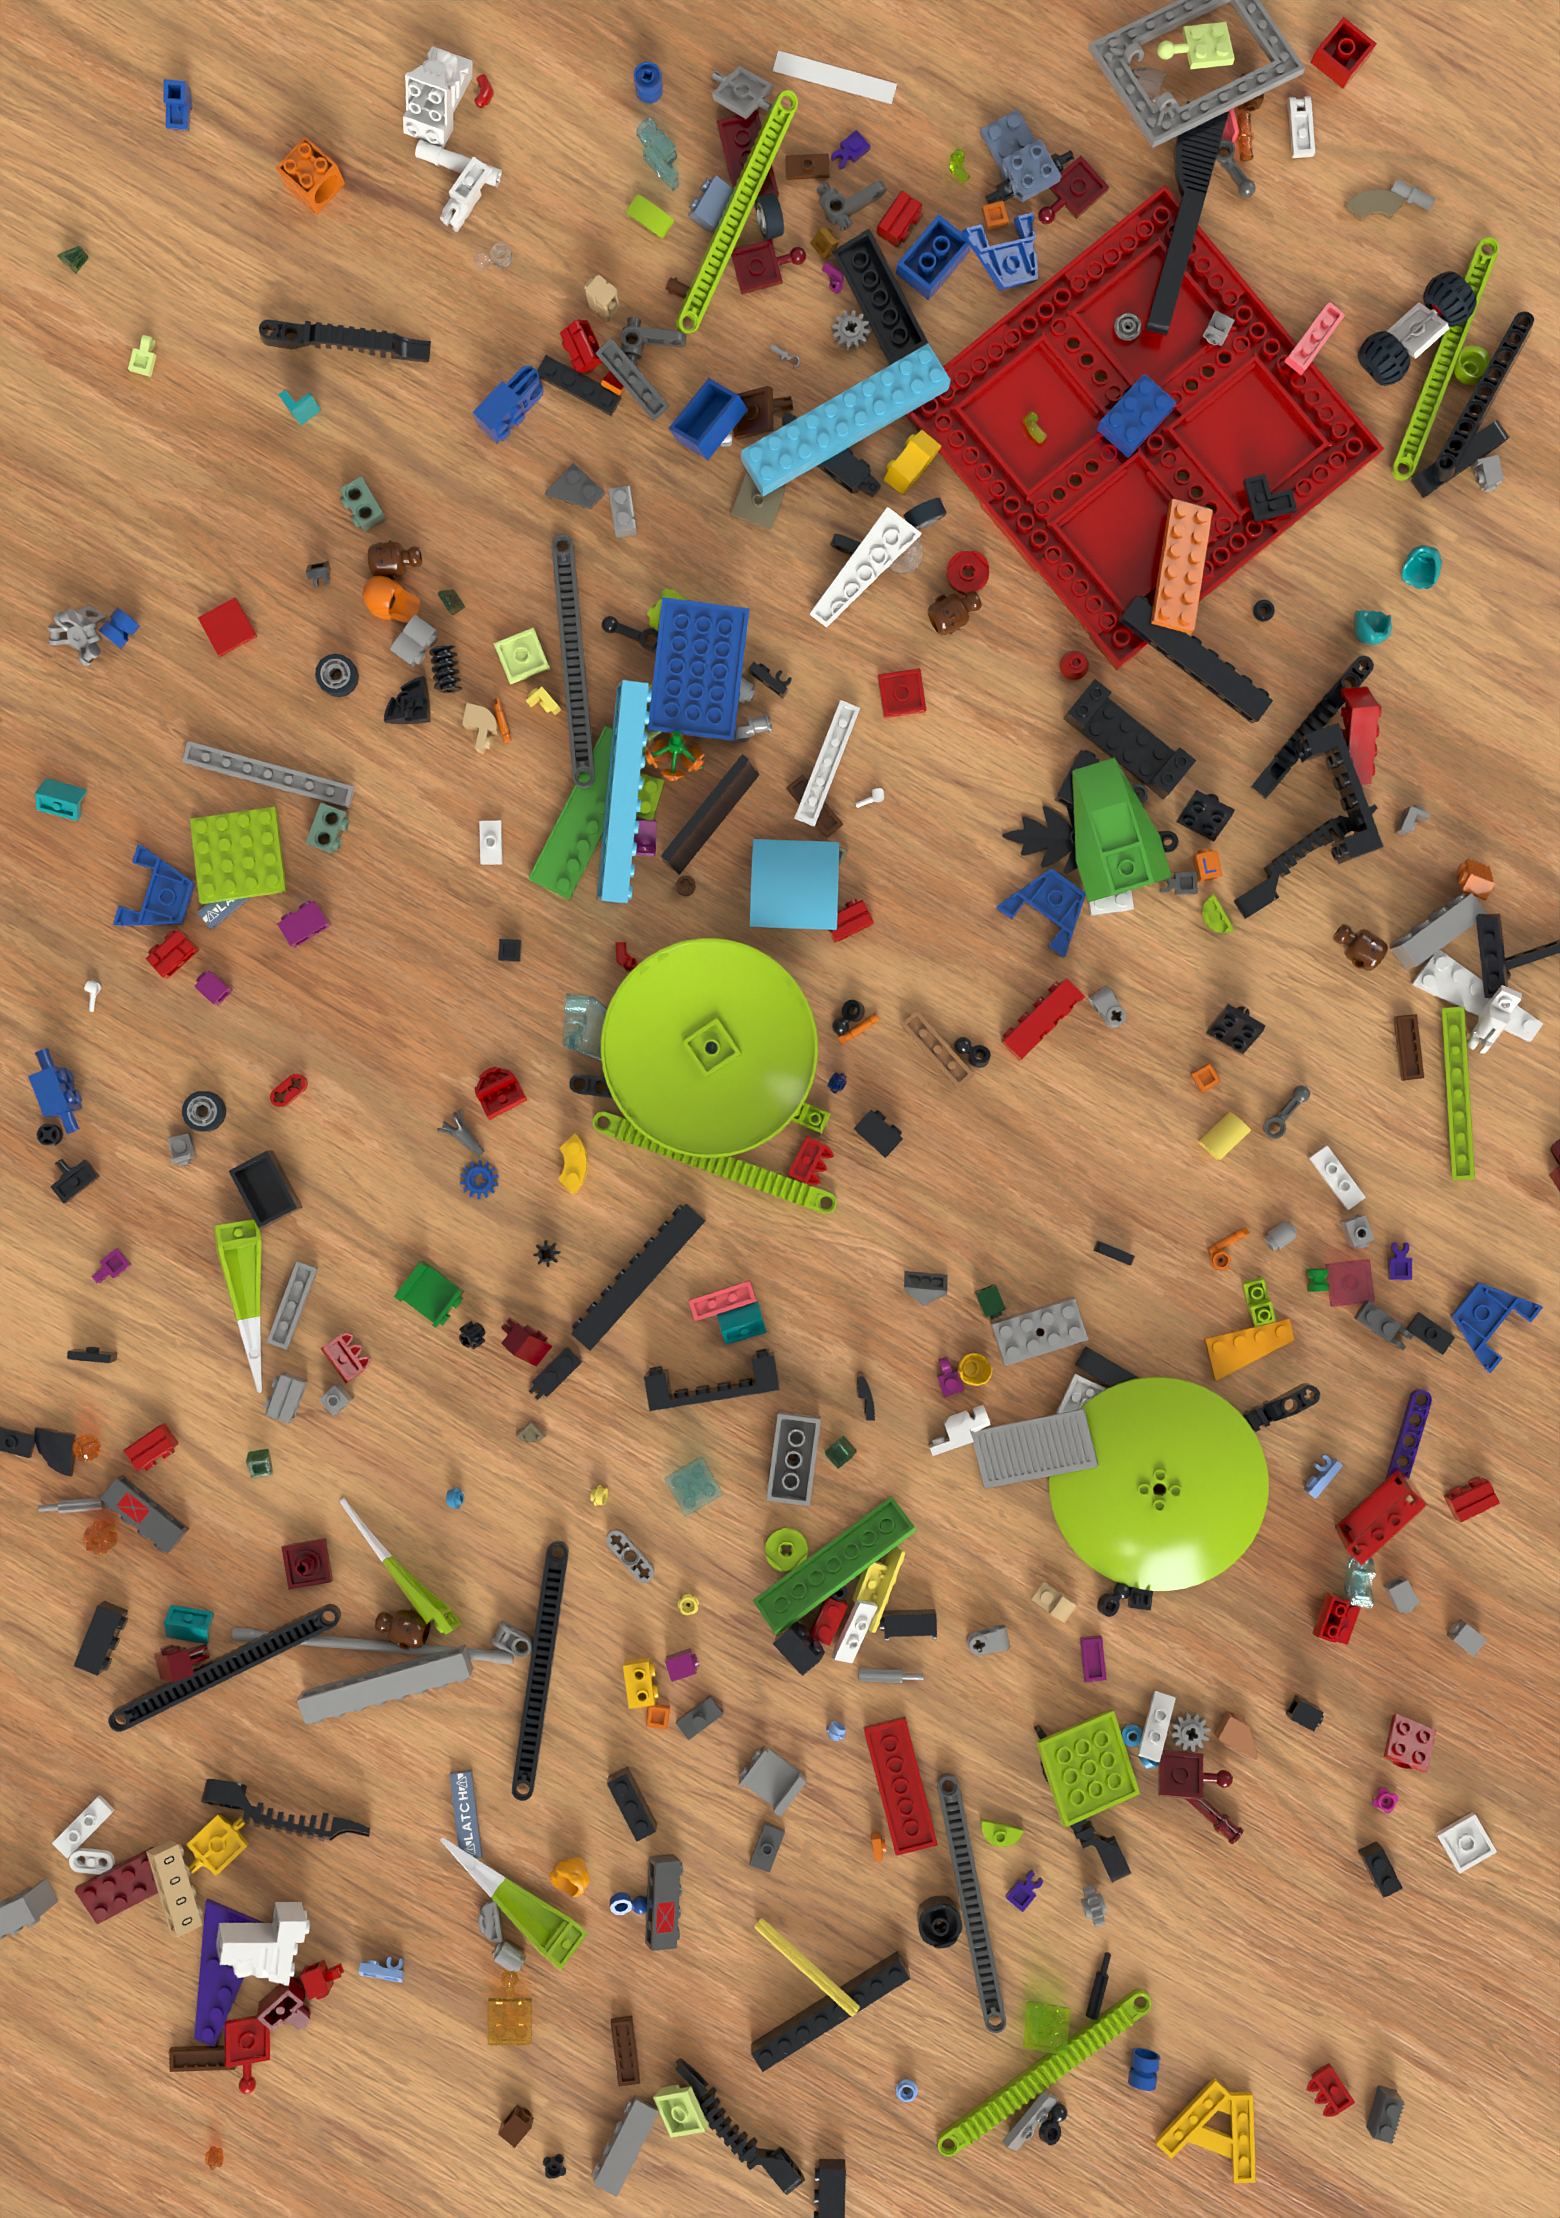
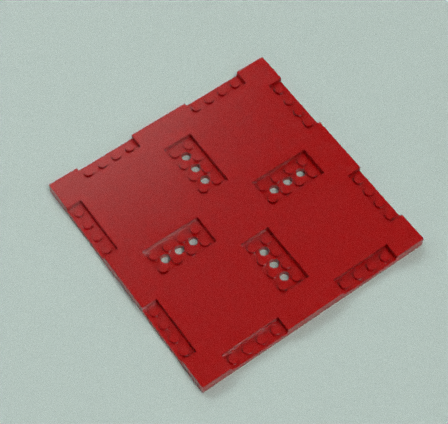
M1166 185L1156 191L944 365L943 368L951 380L949 389L905 415L918 432L923 430L941 445L938 453L981 503L980 507L1032 570L1039 573L1088 632L1090 640L1116 671L1149 645L1117 619L1135 596L1147 598L1151 602L1150 606L1153 607L1168 507L1172 499L1202 507L1210 504L1215 508V514H1212L1199 596L1200 602L1384 450V447L1313 362L1310 363L1302 375L1284 362L1297 343L1199 225L1197 226L1167 335L1145 330L1180 207V202ZM1215 310L1235 320L1222 346L1210 344L1206 338L1202 337ZM1125 313L1134 314L1141 321L1140 334L1130 341L1120 339L1114 329L1116 319ZM1069 340H1076L1079 347L1077 349H1070L1067 342ZM1219 355H1227L1230 362L1227 364L1221 363ZM1084 356L1090 357L1092 364L1089 366L1083 365L1081 358ZM1210 368L1213 376L1205 377L1202 374V369ZM1096 373H1103L1106 380L1098 382L1094 375ZM1145 373L1177 403L1172 412L1137 450L1127 458L1097 430V427L1103 417ZM1192 381L1196 384L1197 389L1189 391L1185 383ZM1094 463L1097 466V471L1094 473L1088 472L1086 465ZM1185 472L1188 475V480L1180 481L1177 478V473ZM1266 474L1271 494L1292 489L1297 511L1253 523L1243 480ZM1076 476L1081 480V484L1079 486H1072L1069 479ZM1191 489H1200L1202 496L1194 498L1191 495ZM1055 490H1061L1064 493L1062 500H1056L1053 497Z

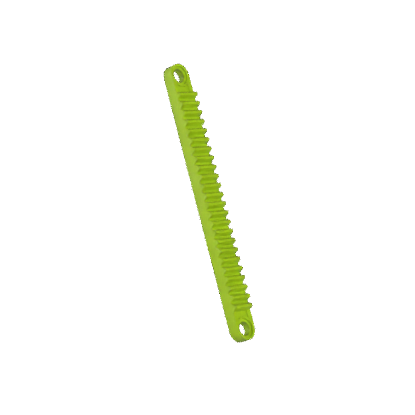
M785 90L775 97L769 113L762 124V128L758 132V137L754 141L755 144L747 157L748 160L736 181L737 184L729 197L730 200L726 204V209L722 213L719 224L715 228V233L711 237L712 240L708 244V249L704 253L701 264L697 268V273L693 277L694 280L690 284V289L683 300L682 307L676 318V327L680 332L691 334L698 329L797 109V96L790 90ZM783 97L790 99L791 106L789 109H785L782 106L781 100ZM685 316L690 317L692 320V327L690 329L683 326L682 321Z
M1492 237L1483 238L1478 243L1464 274V279L1475 293L1477 304L1467 321L1458 326L1449 327L1440 337L1391 467V474L1398 481H1405L1410 478L1418 464L1499 252V244ZM1489 245L1492 248V254H1484L1482 246ZM1403 463L1408 466L1407 474H1401L1398 471L1399 464Z
M598 1112L593 1118V1127L600 1133L821 1213H831L837 1206V1200L830 1192L730 1156L704 1158L671 1151L648 1139L627 1119L609 1112ZM601 1116L608 1117L610 1123L607 1128L603 1129L598 1126L597 1121ZM825 1196L832 1199V1206L829 1209L822 1208L820 1206L821 1198Z
M1135 1989L1099 2015L1098 2020H1092L942 2131L937 2138L939 2152L946 2157H951L967 2145H972L974 2140H979L980 2136L985 2135L988 2130H992L994 2125H999L1001 2120H1006L1009 2114H1014L1016 2109H1021L1022 2105L1027 2104L1030 2099H1034L1036 2094H1041L1043 2089H1048L1051 2083H1056L1058 2078H1063L1064 2074L1069 2073L1072 2068H1076L1078 2063H1083L1085 2058H1090L1093 2052H1098L1100 2047H1105L1106 2043L1111 2042L1114 2037H1118L1120 2032H1125L1129 2026L1132 2027L1135 2021L1151 2009L1152 2003L1148 1993L1143 1989ZM1137 1997H1144L1146 1999L1142 2007L1134 2005ZM949 2138L954 2141V2145L951 2148H944L942 2146V2142L945 2139Z

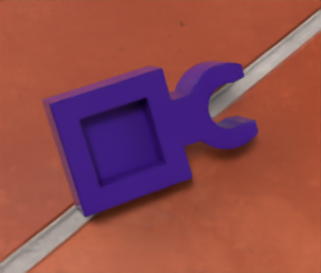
M856 130L840 143L842 150L834 151L831 155V160L834 161L836 158H841L843 161L839 163L838 168L842 170L846 167L849 159L855 163L870 150V145Z
M1391 1243V1251L1394 1253V1258H1388V1279L1412 1280V1258H1406L1409 1244L1403 1243V1249L1398 1251L1397 1243Z
M1033 1870L1026 1874V1881L1024 1883L1018 1879L1005 1895L1006 1899L1022 1912L1036 1897L1033 1889H1037L1043 1884L1041 1877L1036 1882L1031 1881V1878L1034 1876Z

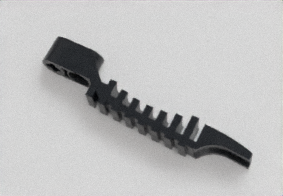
M264 320L259 325L261 341L271 347L296 349L315 345V348L321 349V344H326L327 349H332V345H336L339 350H342L343 346L348 347V351L358 348L359 353H364V349H368L370 355H375V351H380V358H386V352H391L392 359L429 362L431 341L410 339L396 333H387L384 330L377 332L375 329L369 331L361 327L360 329H355L352 326L345 328L344 325L333 326V324L329 323L322 325L321 322L311 325V321H305V324ZM268 330H271V334L269 336L266 335L268 334ZM294 333L297 337L290 340L286 338V335Z
M1360 656L1349 665L1332 688L1322 697V700L1308 714V717L1295 730V733L1281 747V750L1277 752L1274 756L1275 758L1270 761L1268 766L1251 785V788L1262 795L1264 799L1271 794L1290 771L1291 767L1298 761L1294 752V742L1305 734L1322 729L1346 702L1344 697H1341V689L1347 688L1344 685V680L1351 683V688L1359 687L1372 672L1374 663L1370 657Z
M1375 804L1369 807L1371 814L1378 809ZM1339 815L1334 819L1331 818L1295 845L1288 848L1280 856L1273 859L1272 863L1265 866L1263 869L1267 874V880L1233 901L1244 919L1279 898L1276 892L1279 874L1281 877H1284L1291 873L1288 868L1298 864L1297 861L1305 857L1306 854L1322 845L1326 846L1333 841L1336 842L1344 838V835L1350 833L1351 830L1348 826L1349 817Z
M1303 1383L1273 1400L1262 1402L1263 1405L1254 1406L1252 1410L1243 1412L1242 1416L1247 1420L1253 1431L1257 1432L1260 1430L1259 1427L1261 1425L1268 1427L1272 1421L1275 1422L1296 1415L1316 1404L1320 1399V1391L1313 1385ZM1306 1390L1312 1391L1309 1393L1310 1398L1304 1397L1307 1395ZM1292 1399L1293 1407L1286 1410L1285 1402Z
M1039 1725L1034 1727L1040 1740L1047 1737ZM1041 1761L1040 1764H1041L1042 1769H1043L1042 1773H1043V1775H1044V1777H1045V1779H1046V1782H1048V1779H1047V1776H1046V1773H1045V1770H1044V1766H1043V1763H1042V1761ZM1084 1819L1070 1825L1083 1849L1091 1845L1096 1847L1112 1883L1132 1874L1114 1835L1106 1838L1093 1833L1095 1829L1092 1826L1091 1820L1087 1822Z
M206 1779L201 1802L213 1806L244 1810L243 1822L250 1824V1819L252 1818L254 1827L263 1825L268 1830H271L272 1827L277 1832L285 1830L286 1834L292 1835V1832H294L297 1836L303 1837V1835H307L308 1839L317 1837L318 1841L323 1842L324 1839L332 1841L337 1836L345 1833H353L365 1837L370 1836L369 1827L338 1817H333L331 1830L326 1831L329 1813H323L320 1829L316 1828L317 1815H311L309 1827L305 1826L306 1816L300 1815L298 1824H294L295 1815L289 1814L288 1821L285 1822L284 1812H278L277 1820L273 1819L274 1808H268L267 1815H263L264 1803L258 1802L257 1807L250 1804L245 1796L246 1785L224 1780Z
M682 2058L676 2061L677 2067L675 2070L692 2087L704 2117L709 2122V2127L711 2130H716V2135L719 2138H724V2144L731 2146V2151L734 2155L736 2153L739 2155L738 2159L741 2163L747 2161L749 2170L756 2165H762L786 2195H789L805 2181V2177L799 2167L782 2147L776 2150L761 2149L756 2147L758 2141L755 2137L748 2143L746 2142L748 2134L745 2131L738 2136V2125L735 2124L731 2128L732 2119L729 2116L724 2119L726 2111L723 2107L719 2109L721 2101L718 2097L715 2098L717 2090L714 2087L707 2090L705 2088L708 2085L706 2080Z

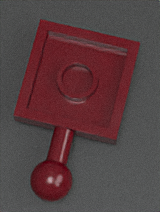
M1079 156L1060 173V182L1049 187L1058 200L1050 207L1045 206L1040 209L1038 219L1042 224H1051L1055 219V213L1063 206L1077 219L1109 190V186L1082 156Z
M772 239L733 249L731 258L741 294L783 284L779 265L791 262L795 265L803 264L806 260L805 250L801 247H794L789 254L776 257Z
M1162 1751L1158 1765V1796L1202 1800L1203 1781L1215 1782L1222 1788L1231 1786L1233 1782V1776L1227 1770H1220L1217 1774L1204 1773L1203 1754Z

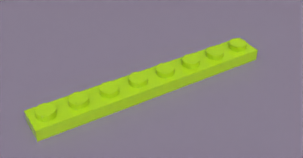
M1465 1007L1442 1008L1452 1180L1475 1179Z

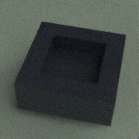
M499 939L498 961L521 962L522 940Z

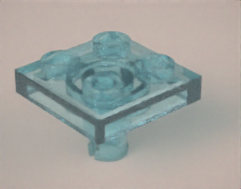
M702 1456L664 1478L685 1517L723 1495Z

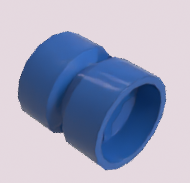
M652 62L640 63L634 71L637 97L644 103L657 102L663 94L660 68Z
M117 607L110 616L111 621H106L99 631L119 648H122L129 640L128 635H133L140 625Z
M1133 2049L1130 2062L1133 2067L1129 2071L1128 2084L1139 2090H1155L1157 2084V2073L1155 2072L1159 2070L1160 2055L1149 2049Z

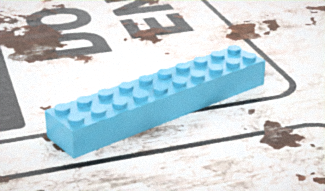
M928 343L741 451V461L761 495L765 496L946 392L949 389L951 380Z
M622 680L617 684L596 901L628 903V899L632 898L633 887L629 886L630 877L634 876L635 865L631 864L632 856L636 855L637 850L634 834H637L639 829L636 813L640 812L641 807L638 791L642 790L643 777H640V770L645 765V755H642V748L647 744V733H644V727L649 722V711H646L647 702L650 703L652 692L651 689H648L649 683Z

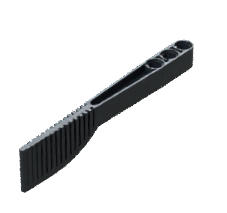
M1229 112L1216 116L1177 136L1174 151V171L1182 200L1145 328L1147 331L1166 336L1169 330Z

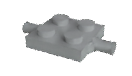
M738 66L733 73L727 76L718 71L712 74V80L720 83L719 87L712 93L714 101L745 119L758 107L769 112L773 103L765 99L773 92V85L741 66Z

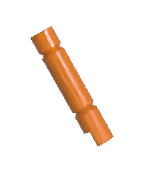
M496 698L493 709L503 743H508L512 739L504 712L502 711L500 699Z
M874 1013L850 1029V1031L838 1037V1040L842 1045L872 1026V1024L878 1022V1017Z
M1246 1227L1242 1230L1240 1229L1235 1234L1233 1233L1210 1246L1207 1250L1210 1255H1213L1217 1251L1223 1250L1235 1243L1238 1239L1240 1240L1247 1236L1250 1232Z

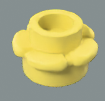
M598 1485L597 1489L593 1488L591 1492V1501H593L594 1506H604L608 1498V1489Z
M685 1594L682 1596V1599H679L678 1608L682 1614L693 1615L698 1611L699 1600L697 1597Z

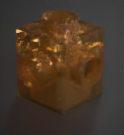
M104 1521L94 1522L83 1534V1543L86 1544V1551H93V1554H105L116 1546V1524H107Z

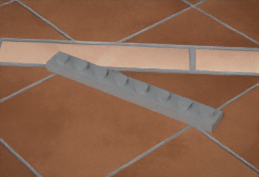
M190 741L187 742L182 760L183 763L346 808H350L355 791L354 786Z

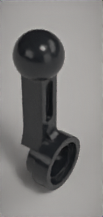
M607 616L603 619L602 629L606 633L616 632L636 640L648 651L657 649V642L655 645L649 646L644 641L647 635H654L658 640L657 630L648 628L641 632L618 623V620L613 616Z

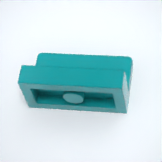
M286 390L278 394L301 426L321 411L310 393L306 394L296 403Z
M45 779L35 792L36 810L78 821L81 817L80 802L86 796L87 790L55 780Z
M758 1301L717 1314L726 1345L767 1333Z
M170 1605L164 1621L165 1635L167 1638L208 1644L210 1640L209 1629L214 1614L211 1611Z

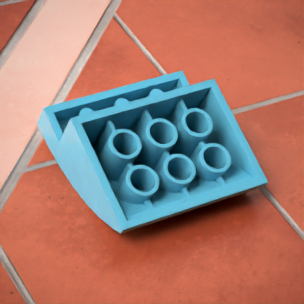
M753 839L750 927L837 930L839 842Z

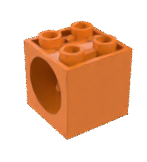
M306 136L300 140L276 167L285 187L316 215L345 185L337 164Z

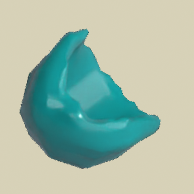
M1427 545L1413 548L1402 566V580L1417 589H1429L1436 584L1442 566L1439 550Z
M1355 611L1354 630L1359 642L1379 645L1391 635V615H1386L1379 611Z

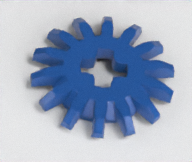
M478 1160V1166H475L474 1162H470L472 1168L469 1169L465 1166L464 1169L467 1171V1174L461 1173L460 1175L465 1177V1181H461L460 1184L467 1185L463 1191L470 1190V1197L477 1193V1199H480L481 1193H484L485 1198H487L488 1190L492 1193L495 1192L492 1185L498 1186L499 1183L493 1182V1179L499 1178V1175H492V1172L496 1169L493 1167L489 1170V1162L485 1166H482V1160ZM479 1173L483 1174V1178L486 1179L485 1183H481L480 1186L476 1185L477 1181L474 1180V1176H479Z

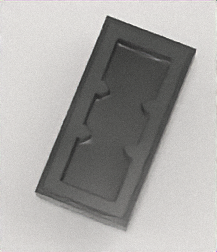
M765 1822L749 1865L770 1873L785 1834V1829Z

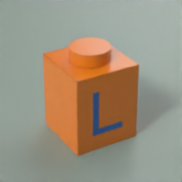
M1210 848L1198 851L1197 855L1192 857L1194 869L1197 872V883L1223 876L1218 850L1211 852Z

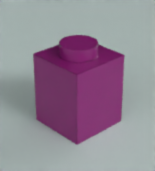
M212 971L203 972L196 981L198 983L194 986L215 1005H220L233 991L227 983Z
M691 1648L668 1655L665 1658L671 1682L695 1675L697 1667L700 1666L696 1653L692 1654Z

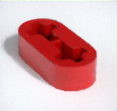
M301 1074L290 1075L271 1092V1103L277 1107H285L306 1090L308 1086L306 1077ZM294 1079L302 1080L300 1082L301 1088L295 1087L292 1090L290 1089L294 1085ZM287 1091L288 1093L283 1097L285 1101L277 1102L278 1096L276 1094H283Z

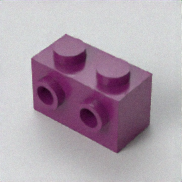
M315 901L303 903L299 906L300 910L295 913L289 912L281 917L282 921L277 923L290 946L296 948L331 926L322 908Z

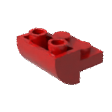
M1327 1592L1312 1634L1324 1640L1348 1645L1362 1604L1335 1593Z

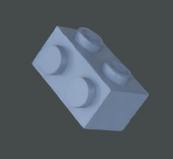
M717 175L704 180L700 187V190H702L699 197L696 196L689 206L691 211L688 217L707 232L715 229L722 217L723 211L726 209V204L730 200L729 197L733 193V188Z

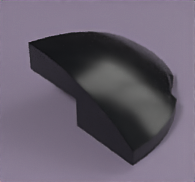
M421 676L400 687L402 692L397 695L396 699L394 697L390 699L384 714L385 723L419 724L430 722L428 687L425 676Z
M35 1427L36 1447L39 1454L47 1462V1465L63 1475L73 1476L76 1456L73 1452L76 1434Z

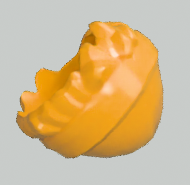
M579 1857L568 1858L557 1863L554 1870L548 1874L549 1880L555 1888L570 1894L571 1897L582 1895L590 1881L586 1863Z

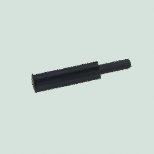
M1109 1952L1105 1953L1101 1970L1096 1973L1086 2012V2017L1093 2020H1098L1109 1978L1107 1974L1111 1958Z

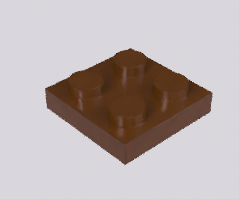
M765 386L738 393L748 411L733 428V437L739 440L774 431L773 388Z

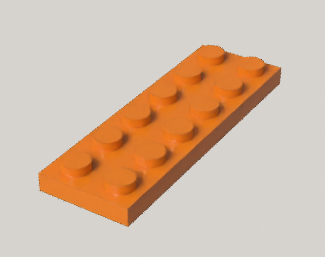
M1172 499L1169 502L1151 624L1188 634L1194 632L1212 509L1177 499Z

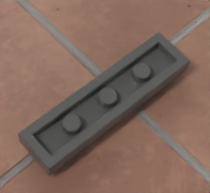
M612 338L596 352V355L653 421L670 407Z

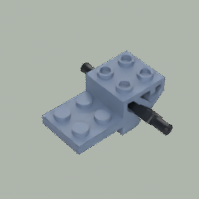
M1018 109L980 129V135L1000 169L999 175L1003 180L1002 183L996 185L995 192L985 196L988 205L999 199L1004 202L1014 196L1021 202L1060 182V171L1063 170V164L1074 159L1071 150L1061 156L1056 153L1050 156L1041 138L1035 141Z

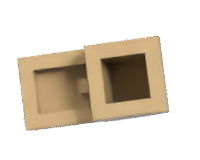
M1045 1581L1041 1582L1031 1596L1032 1601L1064 1623H1066L1078 1606L1076 1602L1062 1592L1057 1591Z

